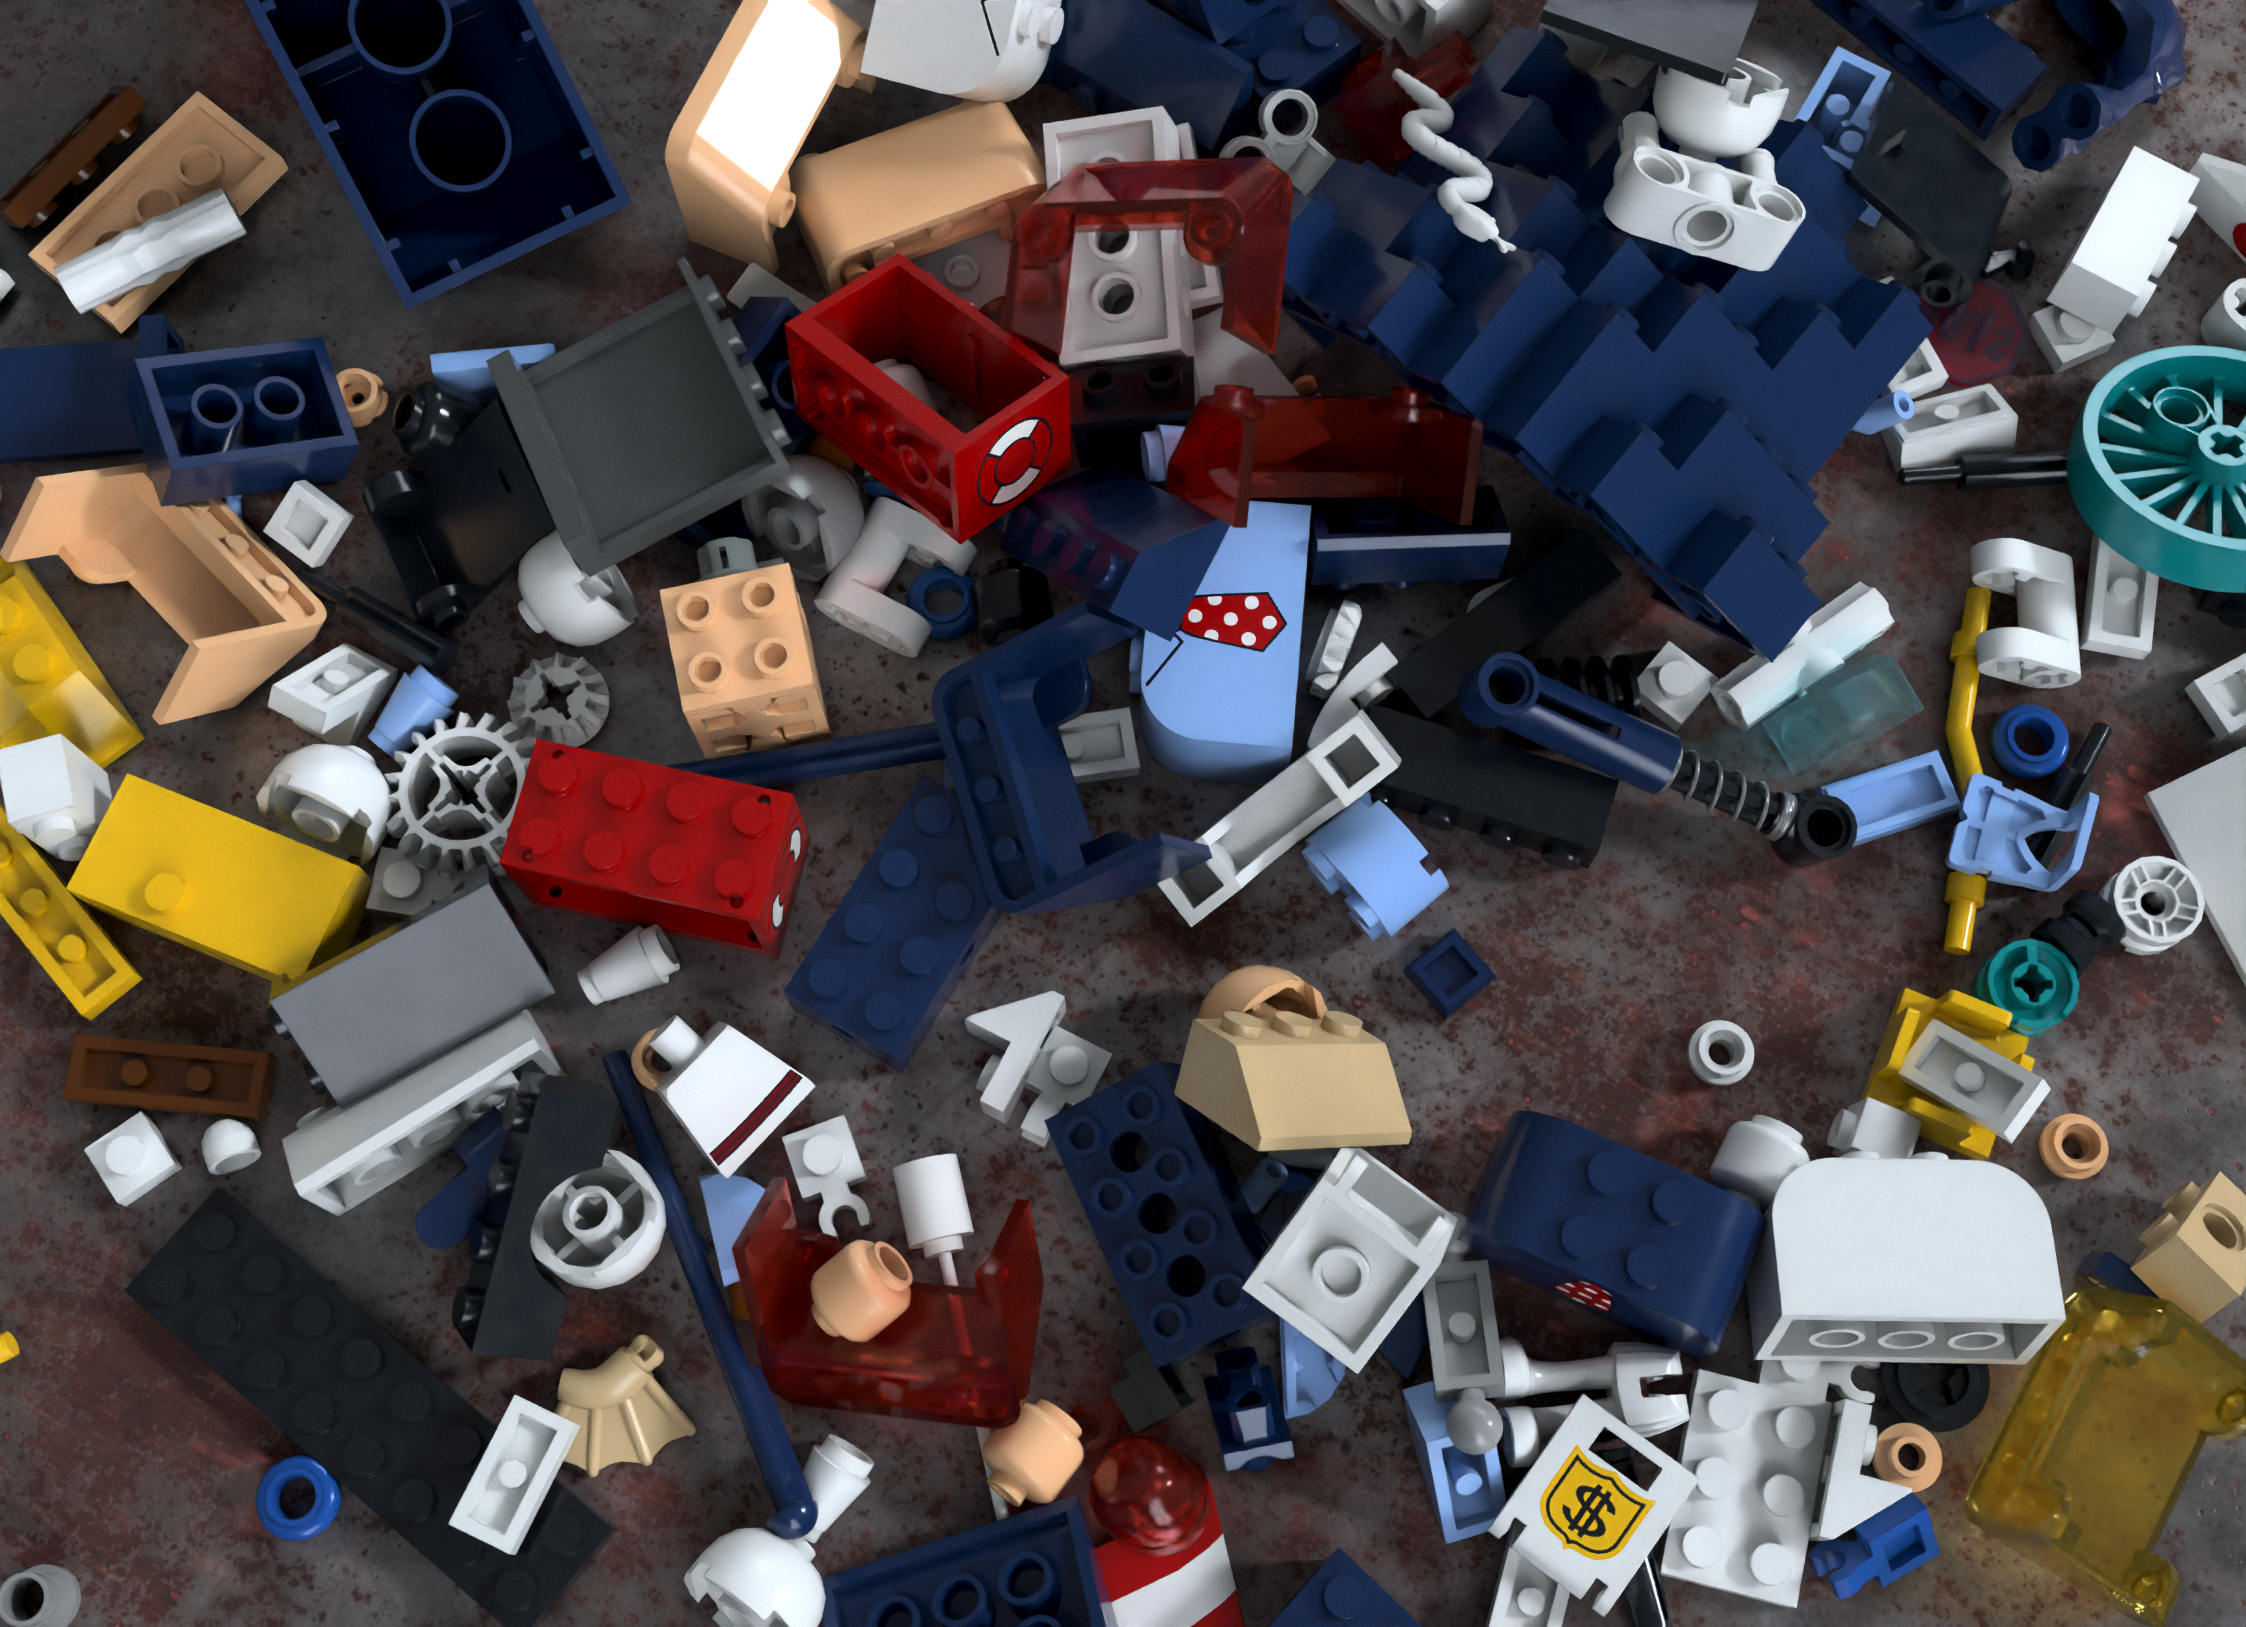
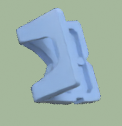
M1981 773L1973 774L1967 782L1959 810V817L1962 822H1959L1954 828L1945 859L1948 868L1971 876L1976 872L1985 874L1986 880L2044 892L2058 890L2079 871L2082 865L2099 803V796L2088 792L2067 812L2017 788L2014 791L2002 786L2003 782ZM2051 830L2072 832L2077 830L2069 852L2052 873L2047 871L2035 859L2025 841L2026 837L2038 832Z

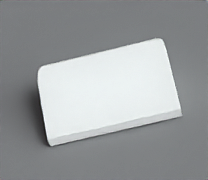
M1985 384L1913 402L1914 414L1912 418L1880 431L1894 469L1898 474L1901 468L1952 465L1955 464L1956 459L1961 458V455L2012 452L2015 448L2018 415L1991 384Z

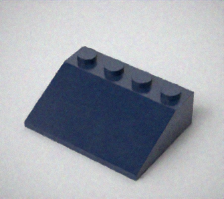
M1077 1494L822 1579L826 1596L823 1609L824 1627H1118L1081 1501Z

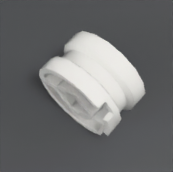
M2162 856L2141 857L2126 865L2119 873L2112 876L2099 892V896L2116 910L2125 925L2126 937L2119 943L2125 946L2124 951L2138 955L2159 954L2192 934L2202 920L2205 906L2202 887L2193 873L2178 861ZM2143 895H2146V902L2153 909H2159L2160 913L2158 915H2149L2141 907V897Z

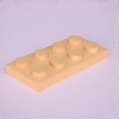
M197 91L49 233L28 256L37 267L60 284L54 267L111 240L122 231L138 227L151 217L172 211L221 186L241 217L289 168L282 156ZM197 259L180 270L163 275L152 284L137 287L92 309V311L122 334Z

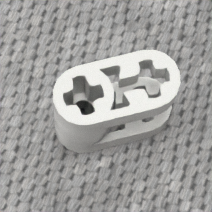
M880 496L875 498L866 513L857 542L850 553L832 570L815 598L814 603L820 611L837 623L894 652L914 658L917 657L932 627L917 612L883 595L904 558L927 569L946 566L952 569L954 573L963 577L978 551L969 540L960 545L921 513L897 501Z
M2015 538L1989 539L1974 545L1970 550L1973 583L1983 588L2016 597L2018 627L1995 628L1984 631L1976 637L1978 671L1988 676L2033 688H2059L2078 682L2081 679L2072 557L2065 553Z

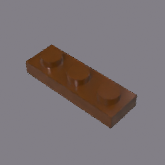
M114 85L0 198V219L8 226L20 229L27 224L35 228L44 222L58 207V202L53 198L69 182L73 186H77L85 181L100 164V161L95 156L110 141L118 145L135 132L141 124V120L136 115L147 103L131 86Z
M76 1034L62 1098L75 1104L265 1121L277 1057L270 1052Z

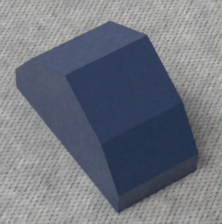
M244 0L406 310L633 203L532 0Z

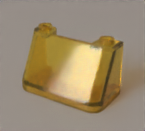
M2097 1287L2084 1288L2074 1293L2064 1302L2066 1320L2038 1350L1969 1488L1965 1500V1512L1969 1521L1994 1539L2126 1617L2149 1627H2163L2176 1602L2180 1580L2174 1565L2152 1552L2207 1437L2234 1440L2246 1435V1360L2170 1300Z

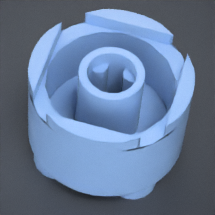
M1368 791L1348 807L1333 815L1305 839L1307 848L1301 852L1309 863L1306 866L1307 870L1330 896L1338 889L1346 895L1347 898L1344 899V902L1351 910L1348 913L1349 917L1371 942H1374L1381 935L1390 939L1449 888L1448 881L1440 868L1430 875L1419 863L1429 853L1417 838L1380 800L1372 805L1370 792Z

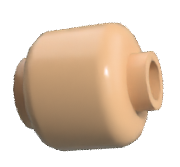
M857 1239L845 1246L820 1267L812 1277L810 1288L814 1301L812 1314L817 1324L827 1334L834 1337L841 1335L850 1341L867 1342L904 1313L910 1305V1285L912 1284L913 1276L907 1262L897 1250L885 1242L873 1243Z
M1040 1399L1035 1405L1025 1402L1014 1405L982 1447L983 1459L988 1468L993 1472L987 1479L988 1485L1003 1499L1017 1507L1021 1505L1025 1498L1038 1504L1052 1502L1084 1459L1083 1447L1078 1440L1082 1434V1429L1068 1414L1047 1400Z

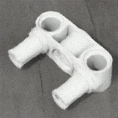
M1641 111L1627 115L1622 120L1623 127L1619 126L1618 128L1621 156L1618 158L1613 171L1614 186L1606 197L1603 206L1606 216L1610 221L1627 233L1682 249L1692 255L1705 256L1753 271L1761 272L1770 269L1804 220L1806 214L1800 199L1787 188L1778 185L1775 177L1773 155L1765 149L1756 148L1749 153L1739 156V163L1735 162L1733 170L1727 169L1717 163L1701 161L1661 148L1658 136L1659 124L1655 116Z

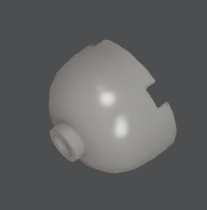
M794 454L786 456L793 471L742 497L741 509L748 528L756 541L765 534L770 543L781 551L770 555L771 559L783 557L784 563L789 562L794 577L815 582L831 573L850 553L861 534L864 524V510L857 484L846 471L818 456Z

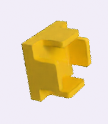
M1904 988L1896 999L1860 1101L1869 1097L1904 1111L1922 1123L1919 1133L1920 1137L1976 1160L1983 1161L1990 1155L1996 1134L1905 1083L1897 1072L1900 1071L1905 1056L1933 1018L2023 1068L2032 1071L2035 1058L2024 1054L2030 1038L2007 1029L2013 1016L2011 1012L1957 990L1950 989L1939 999H1933L1911 989Z

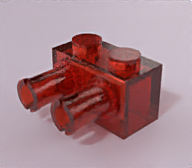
M1455 30L1451 33V36L1416 59L1408 56L1396 37H1394L1346 70L1335 108L1374 164L1378 165L1390 156L1395 161L1407 157L1413 150L1412 146L1402 137L1401 122L1408 112L1422 108L1392 78V73L1395 69L1403 70L1412 78L1417 79L1430 89L1436 91L1439 97L1443 99L1461 87L1473 82L1469 66L1475 65L1477 59L1470 44L1460 31Z

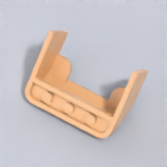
M743 0L675 121L666 145L665 163L689 240L746 264L755 262L773 275H775L780 264L772 236L777 227L784 228L787 225L796 203V195L790 192L788 171L835 84L844 88L854 86L872 93L877 84L876 76L860 72L868 37L867 30L831 0Z
M147 463L36 477L0 551V556L6 562L58 554L79 579L91 584L128 581L189 645L151 716L159 725L237 706L312 642L327 617V611L323 603L221 498L161 507Z

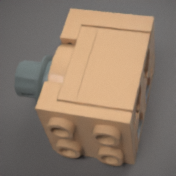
M725 537L707 542L696 551L701 578L695 583L659 590L682 710L705 759L833 739L810 628L804 609L801 607L799 593L796 591L789 562L759 568L756 564L753 544L749 539ZM726 550L727 556L721 557L720 551Z

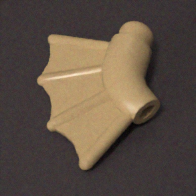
M636 1336L628 1348L621 1346L597 1368L588 1370L564 1368L562 1371L557 1395L560 1401L554 1413L581 1426L564 1461L586 1470L590 1477L597 1476L602 1468L622 1461L649 1466L652 1464L654 1456L665 1444L686 1435L693 1436L696 1433L694 1423L654 1379L652 1370L663 1362L664 1351L649 1336Z

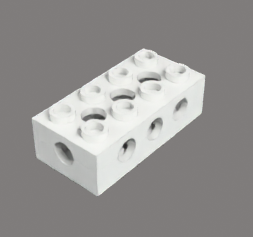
M1163 106L1043 124L1060 366L1071 375V370L1194 356L1196 366L1178 128ZM1124 179L1122 185L1117 190L1107 193V190L1115 181ZM1129 238L1126 246L1121 251L1110 254L1113 246L1118 241ZM1134 297L1131 306L1125 312L1115 314L1116 307L1122 300Z

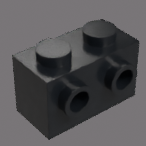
M1194 356L1071 370L1070 425L1081 467L1142 461L1140 448L1141 433L1155 431L1156 424L1203 428L1202 398Z

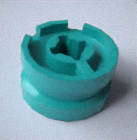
M2027 939L2010 943L1983 963L1975 975L1972 995L1974 998L2011 1012L2013 1016L2007 1029L2031 1038L2037 1037L2069 1015L2077 1003L2079 982L2074 966L2063 952L2050 943ZM2024 979L2033 985L2035 996L2032 1001H2029V995L2021 987L2014 986L2017 980Z

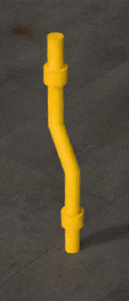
M1983 587L1967 589L1961 630L1953 635L1950 660L1955 663L1945 734L1962 798L1969 778L1975 773L1983 774L1971 730L1980 675L1977 669L1976 637L1987 630L1992 598L1991 590ZM1956 870L1948 874L1944 901L1950 904L1943 948L1945 952L1955 955H1968L1970 953L1976 909L1984 905L1987 880L1981 876V873L1976 872L1971 876Z

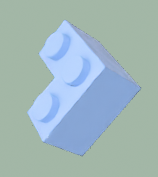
M1837 46L1794 121L1801 119L1814 126L1823 135L1825 143L1822 147L1831 159L1851 170L1871 124L1868 118L1874 110L1892 72ZM1864 199L1868 207L1858 220L1875 227L1882 214Z

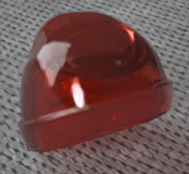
M1148 1436L1125 1438L1107 1450L1090 1478L1089 1502L1098 1522L1116 1542L1136 1554L1147 1557H1162L1176 1554L1197 1541L1207 1526L1212 1508L1208 1480L1200 1465L1187 1454L1164 1442Z

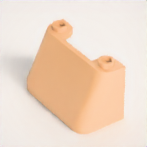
M964 99L957 106L822 154L810 153L801 156L794 161L791 169L788 171L790 192L796 195L793 213L827 296L832 295L897 253L911 260L994 229L997 230L1001 242L1013 238L1012 229L1023 231L1030 246L1051 239L1046 169L1004 102H982Z

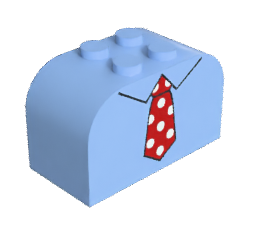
M1227 498L1197 500L1191 504L1231 522V525L1171 642L1137 626L1139 633L1132 636L1129 693L1141 694L1140 725L1142 736L1150 753L1165 768L1180 776L1192 779L1265 785L1289 766L1292 752L1311 506Z

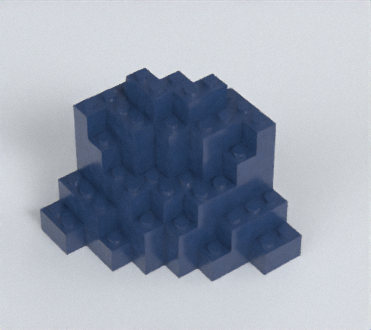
M1513 25L1449 104L1454 112L1452 127L1446 132L1435 134L1444 138L1447 142L1455 144L1458 148L1468 151L1473 157H1477L1491 172L1493 187L1489 196L1483 201L1470 204L1482 209L1491 218H1495V224L1499 230L1498 237L1516 246L1515 251L1508 250L1507 253H1503L1492 239L1489 238L1486 242H1480L1457 229L1452 216L1446 213V210L1439 203L1437 191L1448 179L1460 177L1454 175L1452 171L1438 166L1435 162L1429 161L1415 150L1410 152L1392 176L1368 160L1359 165L1338 157L1307 196L1284 179H1280L1277 184L1256 176L1249 180L1207 232V235L1320 347L1327 349L1337 335L1374 351L1413 391L1445 405L1483 444L1516 459L1554 498L1589 514L1659 586L1651 596L1659 605L1773 663L1822 603L1804 583L1809 574L1798 564V561L1830 523L1813 504L1817 495L1807 484L1934 329L1918 309L1921 304L1920 298L1909 287L1895 280H1891L1888 285L1875 281L1865 272L1855 268L1846 258L1849 249L1841 239L1867 209L1868 204L1845 183L1850 170L1841 163L1831 159L1822 147L1825 143L1823 135L1814 126L1801 119H1796L1794 122L1779 119L1772 133L1757 147L1765 149L1773 155L1775 161L1774 171L1778 185L1794 193L1803 203L1806 210L1804 220L1773 266L1761 272L1748 270L1705 256L1692 255L1682 249L1632 235L1621 230L1606 216L1603 206L1606 197L1614 186L1613 171L1618 158L1621 156L1618 128L1619 126L1623 127L1622 120L1633 112H1648L1655 116L1653 90L1660 64L1656 63L1636 88L1629 87L1614 77H1609L1607 81L1594 78L1584 70L1575 68L1566 57L1569 52L1566 43L1558 35L1546 28L1535 31ZM1659 127L1660 147L1678 153L1680 145L1671 141ZM1739 156L1736 158L1717 157L1715 163L1733 170L1735 162L1739 163Z

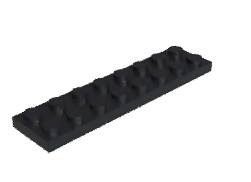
M218 1186L124 1290L504 1627H537L617 1531L615 1527L556 1476L516 1555L508 1554L449 1525L448 1523L498 1426L239 1201Z

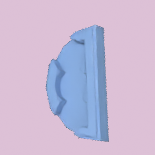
M547 343L437 353L430 355V361L436 382L471 393L483 403H491L494 399L502 398L486 360L508 349L522 369L526 370L555 355L556 351L554 344Z
M721 1174L699 1176L725 1287L749 1277L755 1272L754 1264L768 1252L769 1248H775L778 1243L779 1223L776 1207L766 1189L748 1178L731 1175L727 1179Z
M1278 1315L1282 1409L1285 1419L1289 1420L1309 1415L1328 1401L1345 1375L1346 1365Z

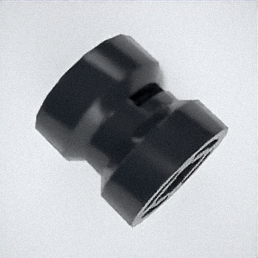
M2082 889L2062 904V914L2059 917H2048L2030 932V939L2050 943L2063 952L2074 966L2077 978L2094 965V955L2099 951L2108 952L2126 937L2125 925L2116 910L2099 895Z

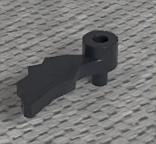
M2022 240L2018 246L2008 250L1989 251L1979 277L1987 279L2005 269L2006 274L2010 278L2016 280L2026 279L2030 276L2035 262V253L2030 249L2031 243L2027 240Z

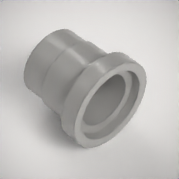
M42 1564L33 1566L22 1573L11 1576L0 1588V1616L5 1622L16 1627H67L75 1618L81 1603V1590L77 1579L69 1570L58 1565ZM37 1581L43 1589L44 1601L40 1611L30 1618L24 1609L23 1601L27 1589Z

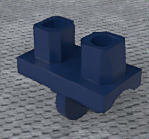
M1249 1346L1219 1352L1214 1355L1218 1376L1204 1379V1385L1226 1471L1239 1468L1261 1471L1277 1458L1283 1460L1294 1457L1292 1439L1270 1366L1259 1368L1255 1349Z

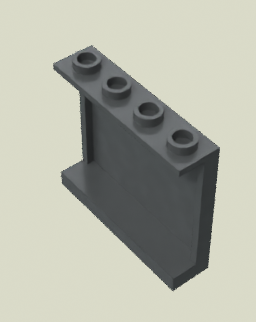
M685 257L677 260V263L688 284L687 286L544 361L523 370L508 349L486 360L562 543L589 577L793 471L782 447L792 441L775 409L772 408L764 412L760 401L769 397V393L752 362L742 366L738 356L748 352L730 317L721 322L717 315V312L726 308V305L709 274L698 279Z

